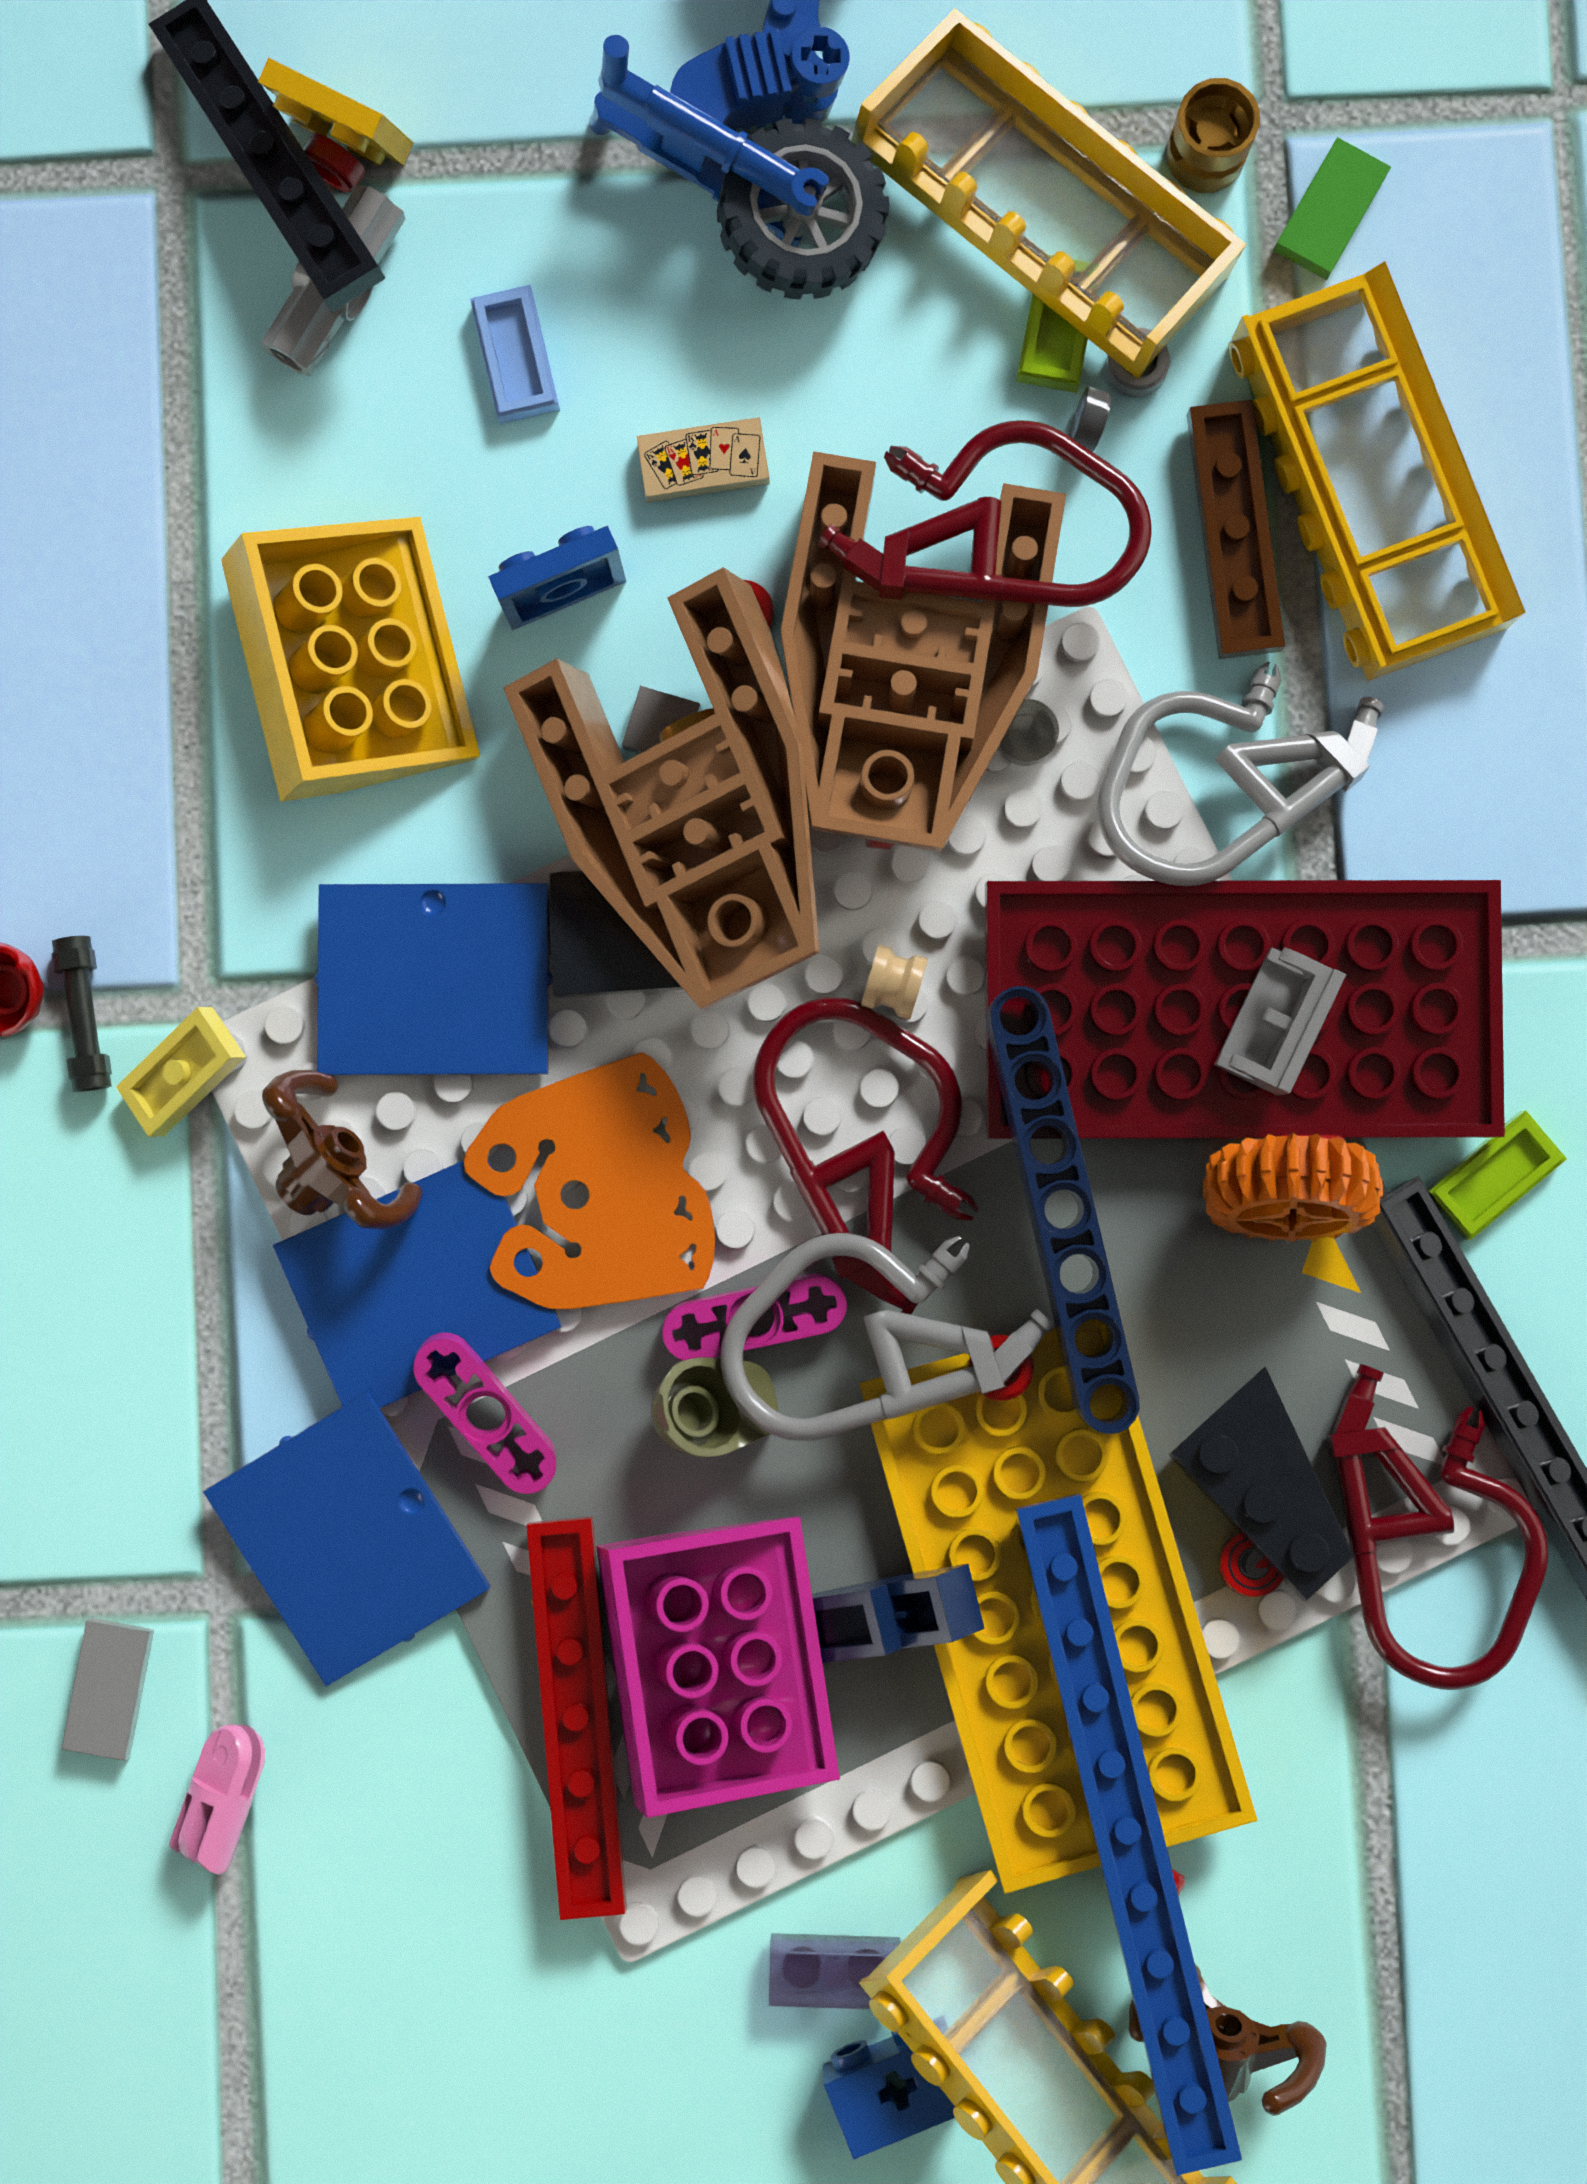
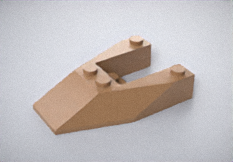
M813 451L780 634L791 704L802 743L806 797L811 828L814 831L942 852L1037 677L1048 605L1003 600L999 602L987 600L977 602L948 596L902 592L901 600L879 598L877 590L865 582L857 581L858 578L844 569V563L830 550L825 551L818 546L822 534L831 524L841 530L840 533L856 541L859 538L865 540L873 495L876 462ZM1003 483L999 498L1002 502L996 575H1002L1006 578L1052 582L1066 494Z
M724 567L667 597L715 711L714 715L624 761L588 673L556 658L503 687L572 860L697 1006L704 1010L820 953L802 743L776 644L750 584Z

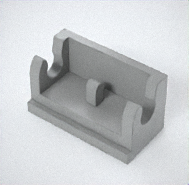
M1284 947L1281 952L1270 948L1217 1056L1214 1066L1274 1095L1289 1094L1346 974Z

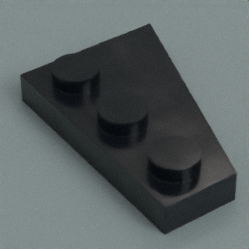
M1266 1366L1168 1454L1302 1601H1307L1354 1557Z

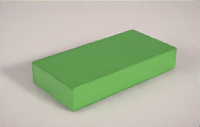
M1337 137L1279 237L1273 251L1328 280L1389 173L1391 166Z

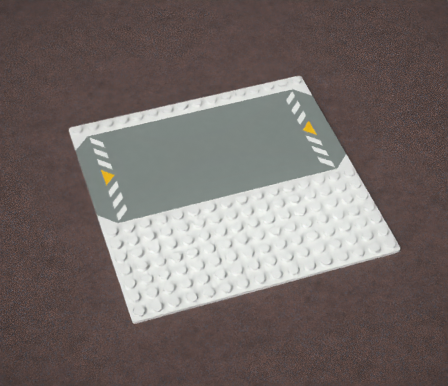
M1083 607L1045 626L1037 677L942 852L897 844L891 847L890 850L867 848L865 839L814 831L811 828L808 809L820 953L705 1010L700 1009L685 990L555 998L553 996L552 981V984L549 986L548 1075H332L338 1083V1089L334 1095L321 1097L311 1094H295L298 1103L305 1108L318 1126L334 1125L336 1127H345L359 1137L364 1146L367 1169L359 1179L375 1199L400 1189L406 1183H413L464 1160L468 1147L475 1140L490 1116L497 1108L514 1098L640 1052L653 1058L667 1073L684 1105L689 1121L691 1139L684 1158L683 1168L706 1191L714 1223V1261L710 1277L704 1288L577 1309H555L562 1325L561 1328L484 1362L549 1437L556 1449L555 1475L544 1489L536 1493L522 1494L508 1488L423 1389L380 1408L491 1585L489 1590L456 1610L549 1807L550 1798L527 1523L593 1516L595 1544L597 1546L660 1534L799 1516L812 1594L913 1573L871 1424L814 1441H793L770 1434L762 1440L724 1455L697 1457L678 1453L662 1441L654 1428L651 1416L652 1396L658 1384L675 1364L683 1361L673 1356L663 1341V1323L668 1312L681 1302L758 1286L793 1249L812 1238L822 1236L757 1106L753 1090L754 1064L759 1049L771 1029L793 1008L805 1002L826 997L847 998L862 1003L879 944L891 947L894 954L902 958L909 959L914 955L928 958L910 1020L897 1016L893 1008L880 1005L874 1008V1010L935 1048L954 1071L962 1097L961 1122L951 1147L933 1175L937 1178L940 1174L946 1177V1182L954 1187H959L973 1197L979 1208L977 1213L963 1201H961L957 1208L959 1211L974 1217L973 1220H955L941 1211V1208L932 1202L930 1204L924 1202L926 1197L907 1184L906 1175L932 1135L938 1122L940 1111L938 1091L931 1076L922 1066L863 1028L848 1021L831 1019L815 1022L799 1031L789 1042L777 1064L775 1086L779 1101L810 1161L812 1160L814 1165L839 1154L881 1131L885 1132L895 1151L891 1253L916 1276L921 1272L918 1267L921 1264L925 1265L945 1240L957 1236L963 1239L949 1251L954 1258L959 1254L966 1242L970 1245L967 1260L944 1282L946 1286L942 1290L937 1287L924 1302L918 1303L911 1315L987 1331L990 1337L994 1335L1010 1336L1032 1318L1030 1315L1036 1308L1054 1323L1012 1139H986L985 883L987 881H1156L1135 872L1118 859L1106 843L1099 826L1097 803L1101 785L1124 725L1130 716L1144 704V701L1100 613L1093 607ZM1154 723L1142 739L1121 796L1120 817L1122 824L1130 838L1140 848L1156 857L1183 864L1207 860L1219 853ZM567 855L511 883H548L550 886V873L582 870L572 860L571 855ZM1227 873L1226 875L1215 881H1226L1233 879L1230 873ZM549 890V972L552 974ZM314 978L222 1021L246 1058L212 1090L282 1241L345 1213L343 1207L334 1203L325 1212L319 1213L317 1211L313 1215H302L290 1209L282 1201L276 1190V1180L278 1174L283 1170L282 1163L290 1156V1153L275 1119L268 1113L262 1101L264 1088L276 1076L291 1070L317 1071L318 987L315 985ZM641 1073L637 1091L647 1092L655 1096L657 1094L656 1090L646 1084V1075ZM663 1117L661 1123L653 1129V1132L660 1135L666 1143H669L670 1136L665 1131L667 1118ZM1245 1138L1079 1139L1139 1394V1420L1215 1675L1361 1604L1354 1558L1343 1566L1307 1601H1302L1284 1580L1274 1591L1260 1597H1244L1230 1590L1221 1578L1218 1560L1225 1543L1235 1535L1240 1534V1532L1168 1455L1265 1366L1348 1544L1349 1537L1336 1457H1329L1326 1435L1331 1434L1345 1395L1350 1392L1359 1376L1356 1373L1359 1365L1363 1364L1384 1373L1381 1382H1377L1373 1399L1375 1405L1365 1429L1385 1427L1450 1508L1454 1520V1533L1376 1544L1377 1551L1375 1552L1382 1593L1518 1526L1514 1519L1500 1506L1448 1485L1440 1477V1469L1446 1453L1442 1450L1444 1445H1448L1452 1435L1450 1433L1457 1415L1468 1406L1473 1407L1474 1409L1466 1424L1472 1427L1477 1408L1372 1224L1362 1227L1361 1230L1354 1234L1342 1233L1337 1239L1323 1237L1318 1238L1315 1242L1308 1239L1295 1240L1292 1243L1288 1240L1280 1239L1268 1242L1265 1238L1261 1237L1246 1238L1242 1233H1229L1223 1227L1212 1223L1210 1216L1206 1214V1200L1203 1199V1178H1206V1164L1209 1163L1210 1155L1222 1150V1147L1230 1143L1241 1144V1141ZM1344 1138L1346 1143H1357L1367 1150L1362 1138ZM546 1139L539 1143L538 1149L540 1153L522 1189L514 1195L505 1197L518 1225L532 1226L564 1248L567 1257L576 1258L581 1254L580 1245L576 1242L570 1243L543 1223L534 1184L548 1155L555 1151L553 1141ZM1030 1139V1150L1033 1157L1039 1162L1051 1164L1061 1156L1063 1141L1062 1139ZM498 1144L491 1148L488 1153V1159L493 1170L506 1172L515 1165L516 1154L509 1145ZM869 1167L827 1188L850 1234L866 1237ZM570 1181L563 1186L561 1200L568 1208L579 1209L588 1202L589 1190L584 1183ZM1383 1182V1195H1384V1194H1386V1193L1388 1192V1190H1387V1188H1386V1186H1385V1184H1384V1182ZM1058 1190L1047 1198L1045 1215L1047 1220L1057 1228L1069 1226L1077 1216L1078 1205L1070 1193ZM682 1195L679 1197V1204L674 1214L692 1220V1215L685 1210L686 1198ZM691 1244L689 1249L680 1255V1259L688 1264L690 1270H693L695 1267L691 1259L696 1251L695 1244ZM528 1248L539 1272L543 1265L542 1257L536 1250ZM1075 1254L1068 1257L1062 1263L1060 1280L1068 1291L1078 1292L1085 1289L1090 1283L1092 1267L1084 1256ZM833 1256L814 1262L798 1277L809 1274H823L831 1277L839 1284L847 1302L846 1314L842 1322L828 1333L743 1351V1361L760 1365L769 1375L775 1390L778 1412L786 1416L812 1418L864 1402L859 1383L881 1377L864 1317L884 1310L902 1311V1309L878 1299L846 1277L841 1279L831 1261ZM814 1286L808 1289V1300L789 1305V1291L783 1292L778 1298L784 1316L782 1330L796 1327L791 1314L807 1311L811 1312L814 1321L826 1319V1308L835 1305L834 1295L824 1296L820 1287ZM726 1305L712 1308L717 1316V1321L697 1323L694 1314L683 1315L682 1327L673 1330L674 1338L686 1339L689 1348H697L701 1346L700 1339L702 1334L720 1330L719 1343H722L727 1328L725 1320ZM771 1307L757 1320L748 1335H760L770 1328L773 1321ZM898 1339L906 1369L961 1354L956 1351ZM457 1374L451 1376V1379L458 1387L456 1393L448 1397L454 1403H457L462 1393L469 1386L481 1380L474 1374L470 1381L465 1384ZM482 1396L474 1399L469 1404L467 1416L475 1427L489 1430L501 1424L505 1417V1411L502 1404L495 1398ZM1484 1422V1430L1472 1454L1475 1457L1473 1463L1468 1462L1466 1467L1507 1484L1530 1503ZM515 1423L510 1433L500 1442L492 1444L491 1447L495 1451H499L504 1441H506L516 1454V1464L513 1470L519 1473L524 1469H528L535 1475L540 1472L538 1465L542 1453L536 1449L534 1452L527 1454L514 1441L515 1432L522 1430V1427ZM1373 1452L1361 1454L1371 1517L1418 1512V1509ZM597 1556L627 1901L625 1914L601 1917L623 1960L627 1962L637 1961L976 1793L934 1645L903 1648L886 1656L822 1663L840 1780L647 1818L634 1806Z

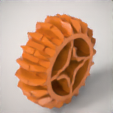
M1291 1133L1289 1136L1277 1137L1268 1134L1266 1138L1262 1139L1245 1138L1241 1141V1144L1230 1143L1222 1147V1150L1210 1155L1209 1163L1206 1164V1178H1203V1199L1206 1200V1214L1210 1216L1211 1222L1219 1227H1223L1229 1233H1242L1246 1238L1261 1237L1265 1238L1268 1242L1275 1239L1288 1240L1291 1243L1295 1240L1305 1239L1315 1242L1318 1238L1323 1237L1337 1239L1342 1233L1354 1234L1361 1230L1362 1227H1367L1374 1223L1375 1217L1380 1214V1200L1383 1199V1178H1380L1376 1155L1365 1150L1363 1146L1357 1143H1346L1345 1140L1339 1137L1325 1139L1321 1138L1318 1134L1297 1136Z

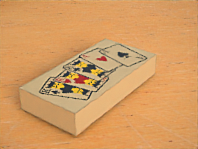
M760 417L636 436L647 503L770 484Z

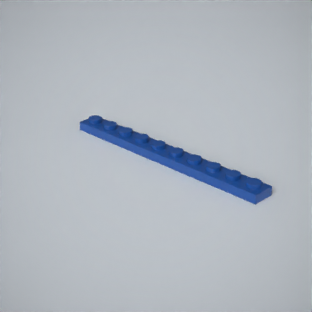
M1078 1493L1015 1508L1173 2168L1178 2176L1241 2161L1242 2156L1082 1497Z

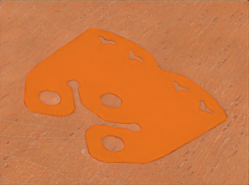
M640 1052L514 1098L497 1108L468 1147L464 1158L465 1172L494 1195L504 1197L514 1195L522 1189L540 1153L538 1149L539 1143L546 1139L552 1140L555 1144V1151L548 1155L534 1184L543 1223L570 1243L576 1242L581 1247V1254L578 1257L569 1258L565 1254L564 1248L532 1226L518 1225L512 1227L503 1235L489 1267L493 1279L501 1287L548 1309H577L704 1288L710 1277L715 1250V1233L711 1206L706 1191L683 1168L684 1158L691 1139L689 1121L684 1105L667 1073L647 1054ZM641 1073L646 1075V1084L656 1090L657 1094L655 1096L647 1092L637 1091ZM663 1117L667 1118L665 1131L670 1136L669 1143H666L660 1135L653 1132V1129L661 1123ZM506 1144L514 1149L516 1162L510 1170L498 1172L490 1167L488 1153L495 1145ZM570 1181H580L589 1190L588 1202L579 1209L568 1208L561 1200V1190ZM682 1195L686 1198L685 1210L692 1215V1220L674 1214L679 1204V1197ZM691 1244L696 1245V1251L691 1257L695 1266L693 1270H690L688 1264L680 1259V1255L685 1253ZM525 1248L536 1250L542 1257L543 1265L541 1270L531 1277L520 1275L514 1267L516 1254Z

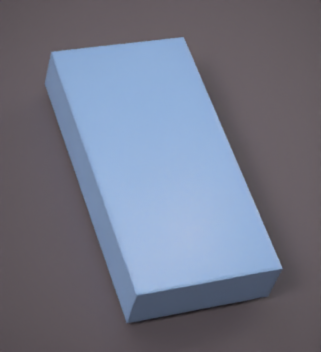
M531 284L470 298L499 423L504 424L560 411Z

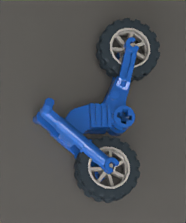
M769 0L761 32H755L753 36L742 34L734 39L733 36L725 37L724 43L689 60L676 72L670 92L658 85L654 86L628 70V41L620 35L607 37L603 43L602 69L598 78L601 92L594 99V110L589 119L590 129L597 135H606L611 130L636 144L637 149L641 153L713 194L712 199L718 202L716 215L717 223H721L722 226L720 234L722 245L726 252L732 250L735 256L733 264L744 276L749 272L758 279L756 285L771 293L772 289L775 288L784 291L785 298L801 300L803 294H813L814 299L830 296L833 288L840 286L841 290L845 289L856 280L862 270H866L886 230L885 220L889 214V196H884L883 194L886 184L885 177L880 167L874 169L870 162L873 155L863 143L856 146L848 139L850 133L835 125L833 130L821 127L822 121L831 112L837 97L838 88L848 69L850 53L845 40L837 32L820 26L818 20L820 0ZM815 51H822L823 59H821ZM803 95L817 98L816 102L804 103ZM767 124H772L773 129L765 132L763 127H766ZM752 126L761 128L750 136L743 131L751 129ZM742 128L740 133L736 132L737 129ZM838 192L844 201L846 213L822 207V203ZM817 222L842 228L845 231L838 240L827 245ZM767 227H769V228H771L772 230H774V231H775V235H773V234L769 231V229H768ZM803 236H808L814 249L799 248Z

